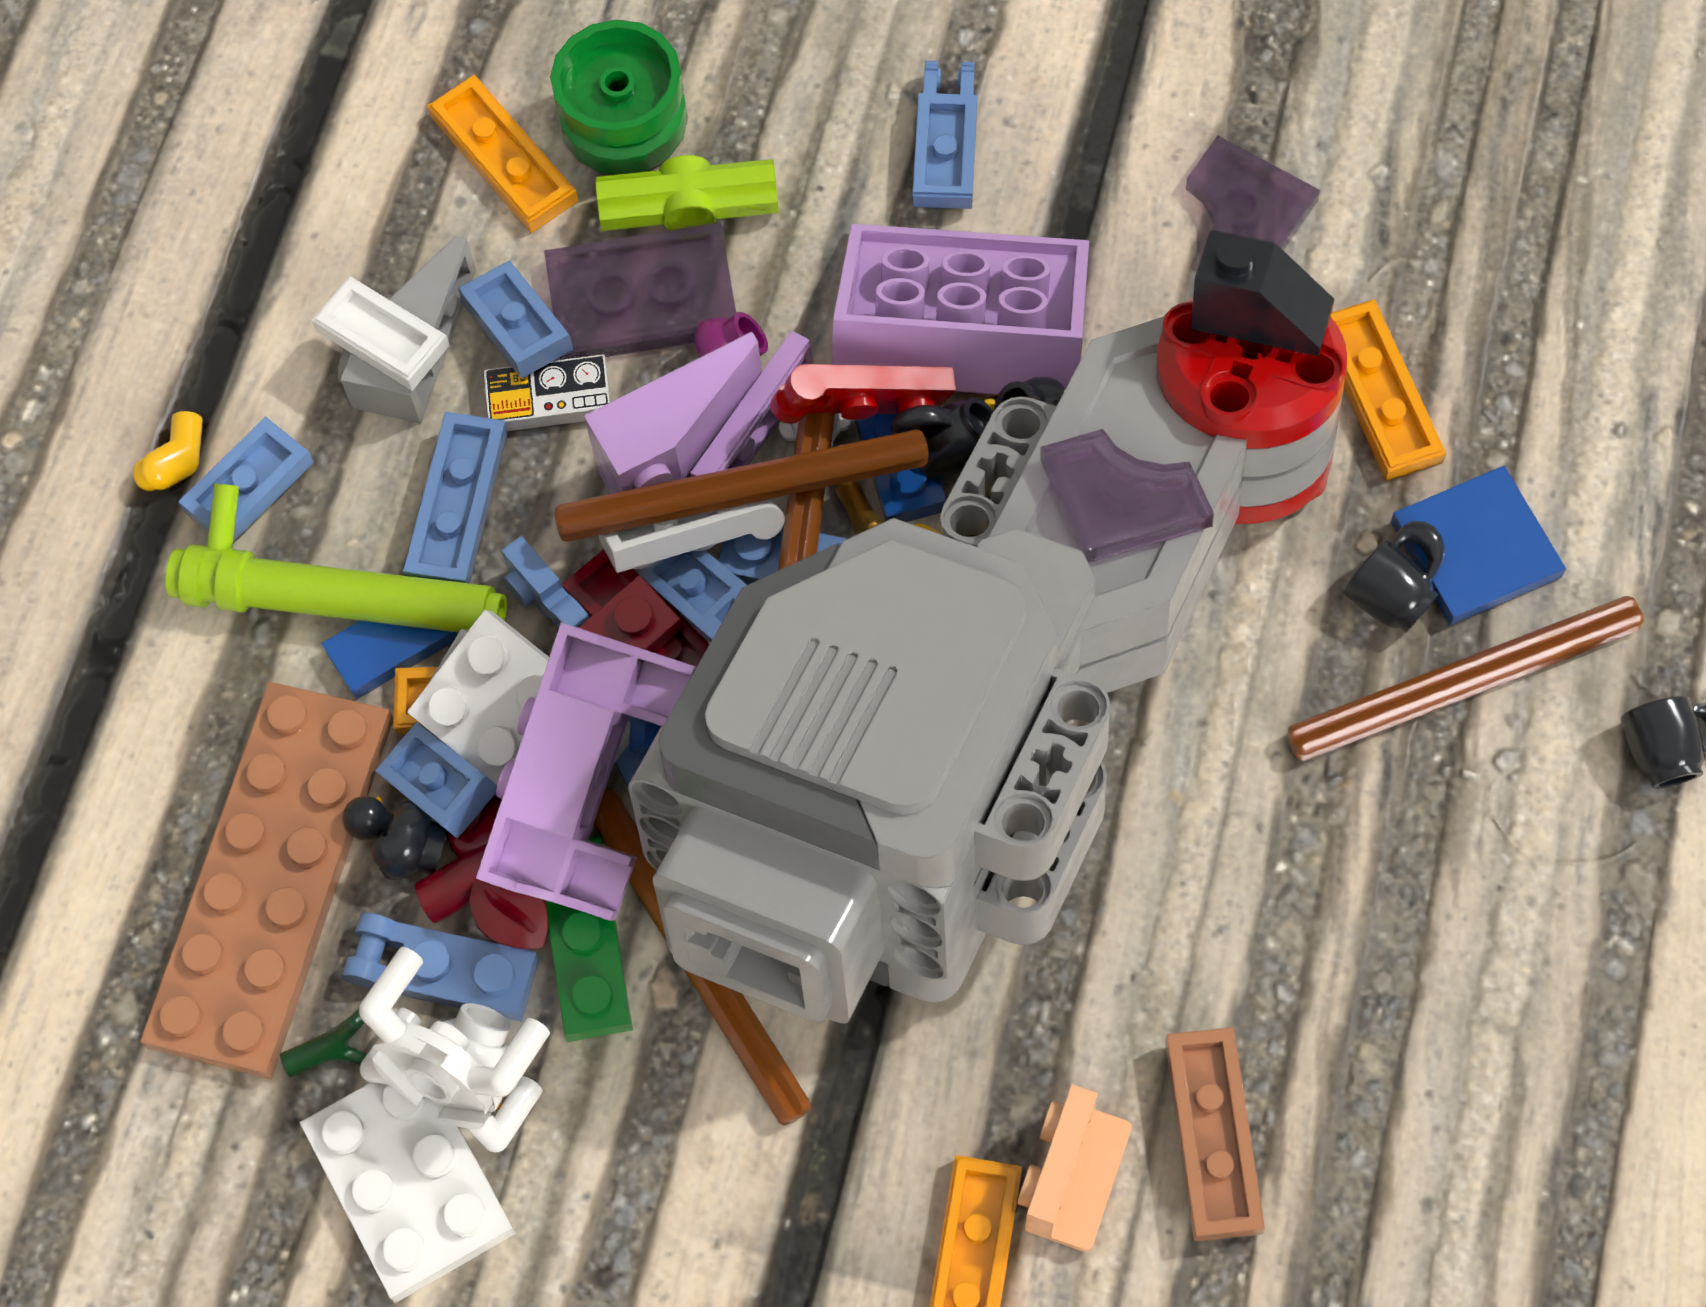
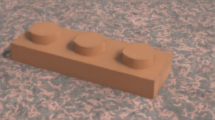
M1234 1027L1167 1034L1165 1046L1194 1242L1261 1235L1265 1230Z

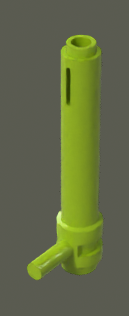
M214 483L207 546L190 544L186 550L175 549L172 551L166 566L165 587L167 594L171 598H179L185 606L206 608L212 602L216 603L220 610L246 612L250 607L458 633L461 629L470 630L484 610L493 611L504 621L506 619V595L496 593L494 586L255 558L252 551L233 549L239 486Z

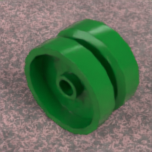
M615 19L591 24L569 37L555 55L550 80L564 143L575 158L599 173L614 175L649 171L670 158L683 141L688 115L677 53L663 34L640 22Z

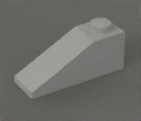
M455 236L389 299L447 335L449 343L463 306L458 288L472 281L476 270L467 239ZM347 350L343 351L339 361L338 381L342 383L352 408L421 424L446 351L413 391Z

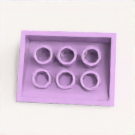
M851 224L833 317L832 365L953 367L956 392H970L982 397L997 396L1007 384L1016 381L1024 382L1033 377H1051L1067 388L1081 361L1089 240Z

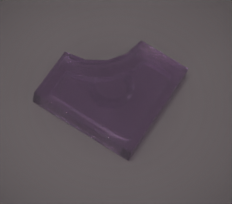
M1218 135L1187 177L1185 188L1203 203L1212 220L1213 230L1274 242L1283 251L1318 202L1320 190Z
M1104 429L1040 447L1042 466L1079 550L1083 552L1088 563L1213 527L1214 512L1189 461L1159 464L1139 460L1118 448Z

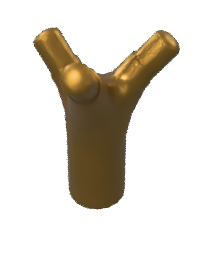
M858 481L843 483L837 486L836 493L851 520L855 535L884 523L871 507Z

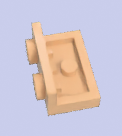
M1071 1084L1065 1104L1055 1100L1051 1102L1040 1135V1140L1049 1142L1051 1145L1043 1168L1030 1164L1017 1204L1029 1208L1026 1217V1232L1083 1252H1089L1093 1248L1132 1130V1125L1127 1120L1095 1110L1098 1093Z

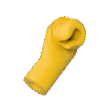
M188 411L176 412L172 415L170 441L147 453L133 467V478L141 489L146 491L164 490L195 473L200 458L203 422L200 415Z

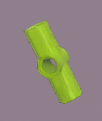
M681 155L666 160L658 171L596 177V194L602 231L665 225L668 230L674 233L696 234L710 229L716 223V219L779 213L774 159L711 165L703 157Z

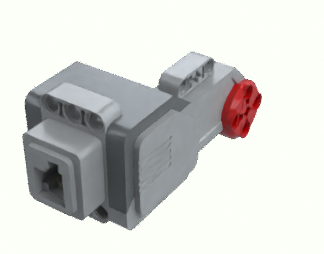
M1193 297L1184 303L1172 307L1163 317L1093 339L1089 343L1057 406L1033 398L1015 397L1002 402L995 409L942 508L940 515L941 534L892 518L843 541L841 545L839 543L832 545L742 587L664 726L660 728L628 787L643 854L647 862L657 870L653 877V884L667 946L673 954L674 961L681 968L692 974L809 1021L822 1023L827 1018L845 1024L849 1022L869 980L886 987L889 986L891 989L922 1001L932 1003L944 1001L953 996L961 987L986 933L1019 945L1033 944L1045 938L1058 916L1103 820L1107 774L1102 759L1108 746L1110 701L1107 693L1165 673L1233 526L1280 519L1301 509L1307 503L1319 497L1326 489L1332 466L1347 370L1346 344L1333 318L1330 317L1319 357L1192 330ZM965 535H976L974 537H965ZM1076 719L1085 720L1090 723L1079 727L1072 725ZM1024 896L1032 898L1038 903L1022 908L1012 905L1009 901L1016 897Z

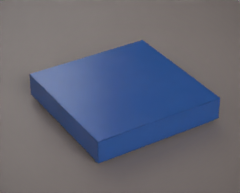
M1505 465L1393 512L1390 521L1396 533L1403 525L1412 521H1425L1434 526L1441 534L1445 546L1444 560L1431 582L1433 590L1439 594L1435 601L1450 626L1562 578L1566 567ZM1411 542L1403 544L1413 562L1426 573L1428 562L1422 549Z

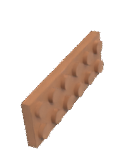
M268 682L140 1040L147 1049L272 1080L354 838L344 828L342 821L343 811L346 805L354 798L368 796L376 773L375 770L378 767L394 720L389 709Z

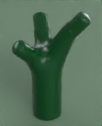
M359 1009L326 1033L280 1053V1059L287 1075L292 1077L332 1060L350 1061L361 1065L368 1053L359 1051L348 1044L349 1040L365 1023L360 1017Z

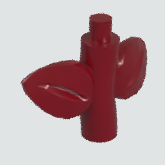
M495 794L458 839L450 832H447L450 848L457 858L429 876L415 883L416 895L425 914L435 924L470 904L476 927L487 938L499 944L518 949L537 950L544 948L549 929L546 900L513 892L476 879L502 801Z

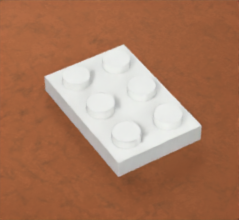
M484 610L407 713L497 785L506 763L509 760L515 761L523 738L517 732L519 717L526 701L530 697L536 698L549 657L493 611ZM629 721L627 722L614 763L629 745Z
M371 1082L299 1123L390 1299L397 1303L515 1235L516 1232L460 1128L437 1118L443 1106L424 1097L417 1107L401 1096L389 1084Z

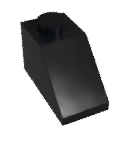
M1210 230L1194 280L1191 329L1319 357L1333 310L1334 298L1276 243Z

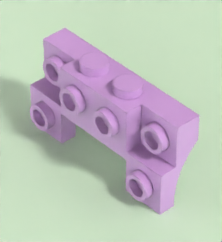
M561 623L536 698L530 697L526 701L519 717L517 732L523 738L515 761L509 760L506 763L498 780L496 795L502 801L476 879L513 892L577 909L609 921L616 920L637 857L589 841L588 839L629 716L664 726L694 673L696 666Z

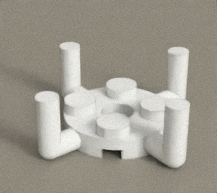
M400 947L359 1006L361 1019L378 1035L377 1041L360 1065V1074L368 1082L389 1084L401 1096L417 1107L423 1098L427 1097L443 1106L437 1118L454 1126L468 1129L488 1151L501 1152L508 1146L543 1092L538 1083L528 1077H524L523 1074L550 1035V1032L541 1022L527 1018L495 1067L482 1065L466 1052L469 1041L464 1034L445 1022L435 1021L431 1028L427 1029L420 1026V1018L412 1011L399 1008L395 1013L392 1010L396 1001L423 964L422 958L416 952L406 947ZM504 1096H507L506 1100L504 1101L496 1115L493 1116L492 1114L497 1109L502 1098Z

